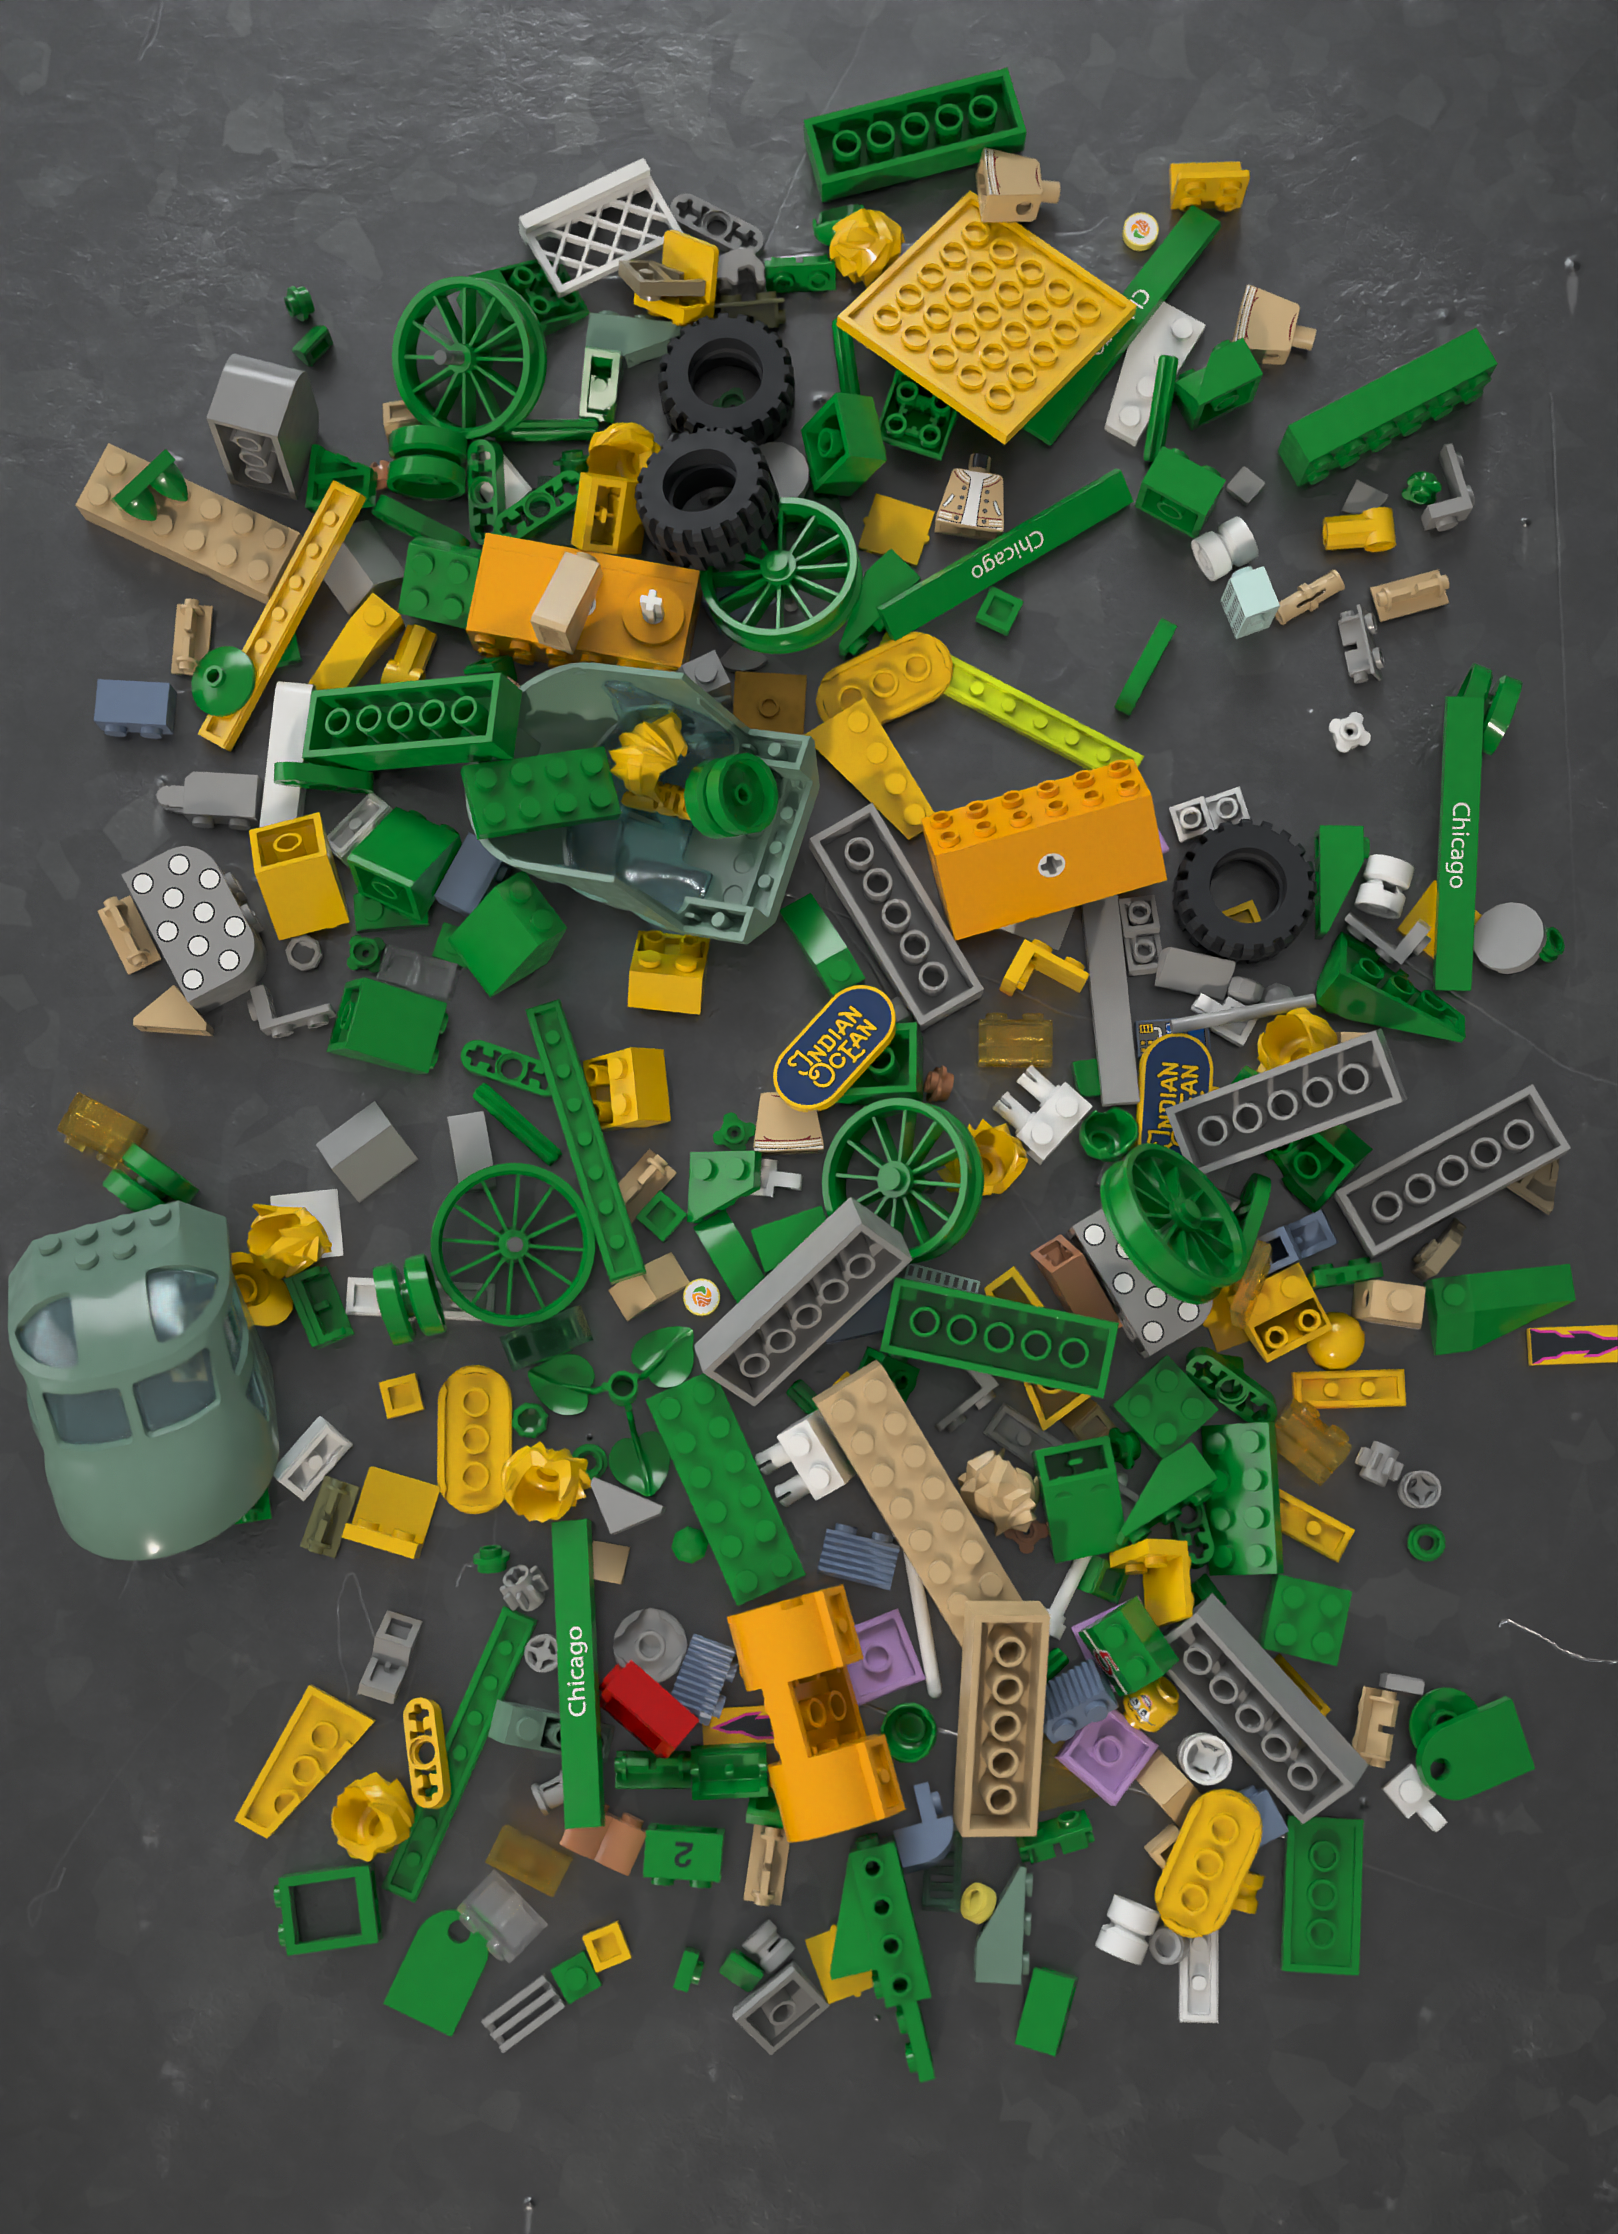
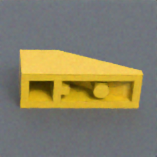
M372 593L349 619L308 684H314L316 690L355 687L406 628L401 615L376 594Z

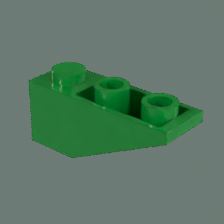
M891 548L864 574L860 598L848 619L839 645V657L843 661L851 654L854 657L859 655L869 644L868 638L876 630L883 632L886 629L877 607L921 582V577Z
M1192 1441L1160 1461L1120 1530L1116 1540L1120 1547L1130 1541L1133 1545L1143 1541L1152 1533L1150 1528L1160 1522L1164 1526L1170 1524L1182 1515V1508L1190 1503L1198 1506L1213 1495L1212 1489L1218 1478Z

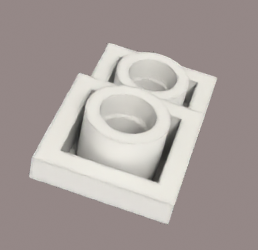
M1240 787L1207 798L1202 796L1169 808L1180 843L1198 839L1207 830H1216L1220 823L1231 821L1234 825L1238 824L1241 819H1250Z

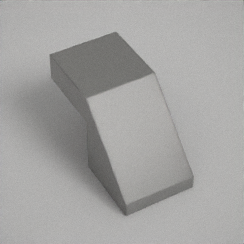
M387 1610L375 1636L372 1657L359 1683V1694L394 1704L406 1677L423 1621Z

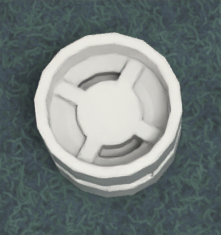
M1237 516L1219 525L1217 534L1213 531L1206 532L1191 542L1198 565L1211 581H1215L1228 574L1232 570V564L1241 567L1256 559L1259 555L1256 541L1250 529Z
M1379 854L1370 855L1363 874L1367 883H1363L1359 887L1354 903L1356 908L1381 918H1400L1406 900L1402 891L1408 890L1415 870L1414 867L1408 862L1395 857Z
M1191 1733L1182 1740L1177 1751V1761L1180 1769L1186 1776L1199 1784H1217L1225 1779L1231 1770L1232 1756L1230 1749L1224 1741L1210 1733Z
M1114 1894L1107 1912L1111 1922L1110 1924L1102 1925L1095 1946L1118 1958L1141 1965L1149 1946L1145 1937L1154 1933L1161 1914L1140 1903Z

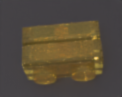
M1006 1013L985 1014V1019H979L977 1024V1067H1030L1033 1065L1035 1068H1050L1053 1061L1052 1020H1044V1014L1025 1013L1022 1014V1019H1007Z
M80 1092L74 1096L68 1111L64 1114L57 1127V1131L66 1135L64 1143L81 1152L84 1151L86 1146L97 1151L98 1154L95 1159L114 1169L118 1163L126 1166L122 1159L124 1153L133 1142L141 1146L149 1132V1129L144 1125Z
M1293 1398L1274 1420L1277 1451L1315 1483L1322 1486L1334 1470L1347 1458L1352 1445L1348 1443L1349 1437L1341 1428L1336 1425L1329 1427L1319 1419L1320 1413L1312 1404L1307 1401L1300 1403Z
M506 1824L500 1831L485 1863L553 1898L573 1858L527 1834L521 1835L520 1830Z

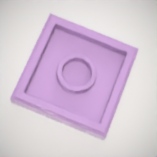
M898 1608L855 1625L864 1659L848 1664L847 1668L858 1706L925 1680Z
M1115 1709L1109 1712L1104 1720L1092 1722L1077 1730L1074 1736L1064 1743L1055 1758L1110 1806H1116L1156 1751L1158 1745L1140 1729L1133 1728L1127 1722L1125 1716Z

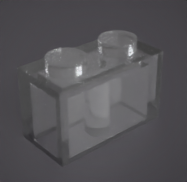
M495 1870L456 1908L461 1913L459 1919L462 1924L472 1933L478 1931L488 1941L486 1947L491 1954L500 1961L505 1958L509 1964L548 1925Z

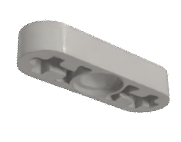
M680 194L673 199L670 211L682 231L716 245L719 250L725 253L742 247V241H748L749 238H753L754 246L749 245L747 248H753L757 258H760L764 251V238L762 232L757 227L692 194ZM688 206L692 207V214L694 216L687 214L685 218H682L679 209L686 210ZM698 218L702 220L700 227H698ZM715 220L723 221L727 225V230L722 235H712L707 230L709 223ZM734 229H737V230H736V236H737V238L733 236V230H734Z

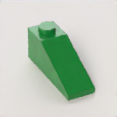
M1320 825L1314 833V881L1317 882V893L1314 896L1315 939L1322 940L1328 933L1364 859L1369 857L1370 840L1369 837H1364V826Z
M811 893L779 911L830 999L845 988L865 985L866 978Z

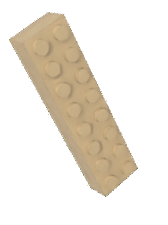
M874 1360L815 1396L812 1400L963 1650L965 1601L1023 1600L882 1364Z

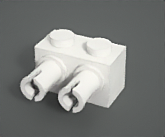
M1031 1065L1016 1082L1021 1084L1041 1102L1039 1105L1041 1109L1037 1113H1030L1008 1091L1001 1097V1100L997 1101L992 1109L1016 1129L1015 1138L1022 1142L1026 1153L1041 1165L1082 1121L1093 1106L1066 1082L1062 1086L1057 1085L1055 1087Z
M818 1409L791 1424L777 1436L779 1440L777 1444L763 1452L757 1453L755 1456L758 1466L769 1459L772 1460L760 1469L765 1475L771 1474L774 1470L792 1461L798 1471V1475L775 1486L777 1498L790 1491V1493L785 1495V1498L779 1501L785 1507L790 1506L810 1493L816 1501L845 1485L857 1474Z

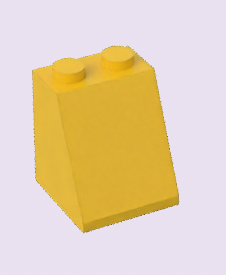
M320 812L249 830L255 876L279 941L325 928H334L350 922L345 895Z

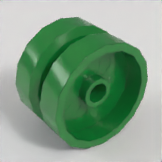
M430 425L404 426L393 430L389 435L388 453L393 461L387 466L386 484L388 488L396 494L419 500L441 501L462 496L466 491L467 474L461 466L467 462V438L459 432Z
M1473 663L1456 697H1485L1482 752L1491 756L1510 725L1523 682L1504 674L1496 681L1489 693L1493 680L1492 670Z
M741 753L702 761L692 768L686 780L684 791L686 812L692 824L704 836L709 838L722 839L761 832L771 824L777 812L779 796L776 780L767 764L760 757L753 754Z
M134 1142L124 1153L122 1159L126 1166L138 1174L134 1179L120 1169H112L102 1183L106 1189L120 1199V1203L134 1213L150 1209L159 1204H168L164 1200L166 1195L175 1201L190 1204L200 1190Z
M424 1253L405 1259L403 1269L406 1283H404L399 1269L393 1263L373 1268L379 1310L394 1346L414 1342L416 1337L414 1317H416L421 1331L428 1337L447 1332L445 1315L430 1263Z

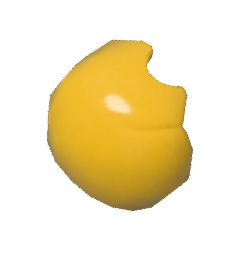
M1328 1312L1326 1315L1333 1329L1307 1343V1351L1317 1366L1327 1371H1344L1355 1364L1361 1356L1365 1345V1333L1358 1320L1344 1312Z

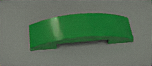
M724 1209L693 1228L738 1304L765 1276Z

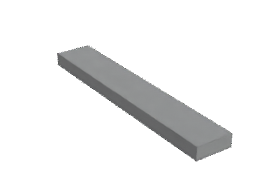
M1117 894L1081 905L1087 970L1090 974L1088 979L1102 1107L1133 1105L1140 1102Z
M1006 1403L1001 1405L983 1432L985 1436L1033 1469L1034 1464L1031 1455L1033 1451L1064 1445ZM1118 1482L1119 1490L1122 1493L1121 1503L1124 1522H1126L1140 1496ZM1162 1522L1150 1528L1152 1533L1146 1538L1173 1540L1170 1524L1164 1526Z

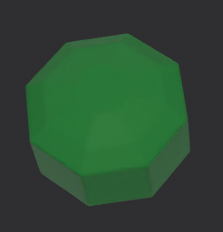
M525 1402L514 1411L512 1426L520 1437L536 1439L547 1431L549 1415L540 1404Z
M687 1526L675 1533L671 1548L678 1560L693 1564L705 1557L709 1542L702 1530Z

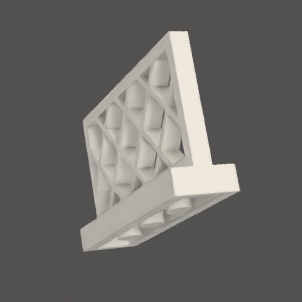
M644 158L519 217V234L526 245L529 244L559 298L619 269V260H640L663 249L664 236L659 237L648 233L652 219L667 223L670 230L674 229L682 232L653 182L650 176V168ZM647 189L653 199L650 210L631 204L633 196ZM610 206L624 210L619 224L600 219L602 211ZM656 206L659 209L660 213L655 211ZM628 212L647 217L643 232L624 226ZM579 221L591 224L592 229L589 238L585 239L569 234L571 226ZM597 227L617 232L612 246L593 241ZM621 234L640 239L638 249L631 252L618 249L617 246ZM550 236L560 239L561 243L557 254L542 250L538 241ZM566 241L585 247L581 261L562 256ZM590 249L609 254L607 263L600 267L587 264L586 261ZM549 261H553V262H554L553 268H552V266H551V264H550ZM559 264L578 269L576 278L562 285L556 275Z

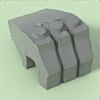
M739 247L719 256L716 293L738 295L737 285L747 281L754 284L755 293L764 292L765 267L755 255L753 248Z

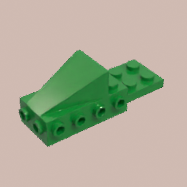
M878 1832L856 1837V1844L850 1845L830 1967L831 1980L872 1971L871 1977L876 1999L884 1998L886 2008L896 2006L900 2033L909 2034L910 2042L905 2043V2053L910 2073L918 2072L920 2083L935 2079L934 2062L919 2000L932 1997L931 1985L895 1836L890 1835L879 1838ZM872 1861H876V1862L878 1863V1865H877V1866H873V1862H872ZM882 1899L886 1900L887 1903L882 1904Z

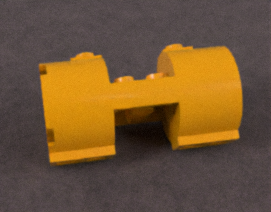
M839 1585L728 1616L727 1620L739 1662V1671L744 1680L746 1691L762 1689L764 1708L770 1717L774 1732V1745L780 1754L781 1760L768 1764L767 1768L770 1785L774 1790L787 1841L799 1842L838 1833L876 1820L888 1818L906 1810L885 1734L866 1736L847 1668L848 1664L864 1658L844 1586Z

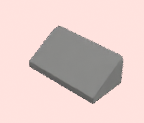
M1168 947L1160 950L1155 986L1198 996L1202 993L1212 999L1222 1001L1234 973L1236 962Z

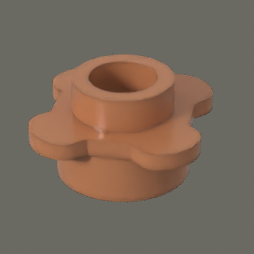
M935 1067L933 1071L928 1073L924 1083L927 1102H932V1100L945 1102L950 1096L954 1075L947 1072V1067Z
M1035 1519L1029 1526L1030 1533L1028 1535H1025L1023 1531L1011 1528L1006 1530L1004 1535L1008 1539H1013L1019 1545V1550L1022 1553L1028 1554L1034 1550V1545L1040 1538L1048 1536V1529L1046 1524L1039 1523Z

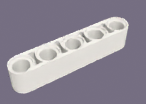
M277 682L259 827L304 815L306 788L275 784L274 763L287 761L309 764L302 758L311 693L316 690L314 684Z

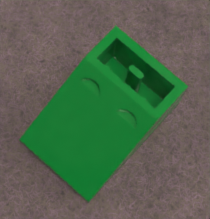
M537 259L469 275V277L498 281L520 294L537 316L544 337L588 316L590 313L578 290L561 298L558 297ZM549 261L550 264H551V266H552V268H553L554 262H553V261ZM559 264L556 275L563 285L572 279L564 265ZM462 290L460 291V293H459V295H458V297H457V299H456V301H457L458 305L460 306L461 310H462ZM476 290V329L492 299V296L480 290ZM504 306L486 341L515 323ZM518 332L492 349L493 356L498 357L523 349L520 333Z
M897 369L879 419L882 440L884 443L942 460L960 413Z
M1109 1435L1039 1449L1031 1453L1035 1473L1039 1479L1040 1497L1055 1563L1113 1552L1128 1546V1543L1120 1547L1116 1541L1125 1522Z

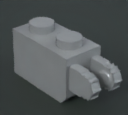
M193 771L185 778L184 786L171 785L169 787L166 785L161 788L159 787L156 797L159 805L161 804L164 810L171 813L175 812V814H183L195 827L214 828V823L228 824L229 828L235 830H249L250 825L260 826L264 783L258 775Z

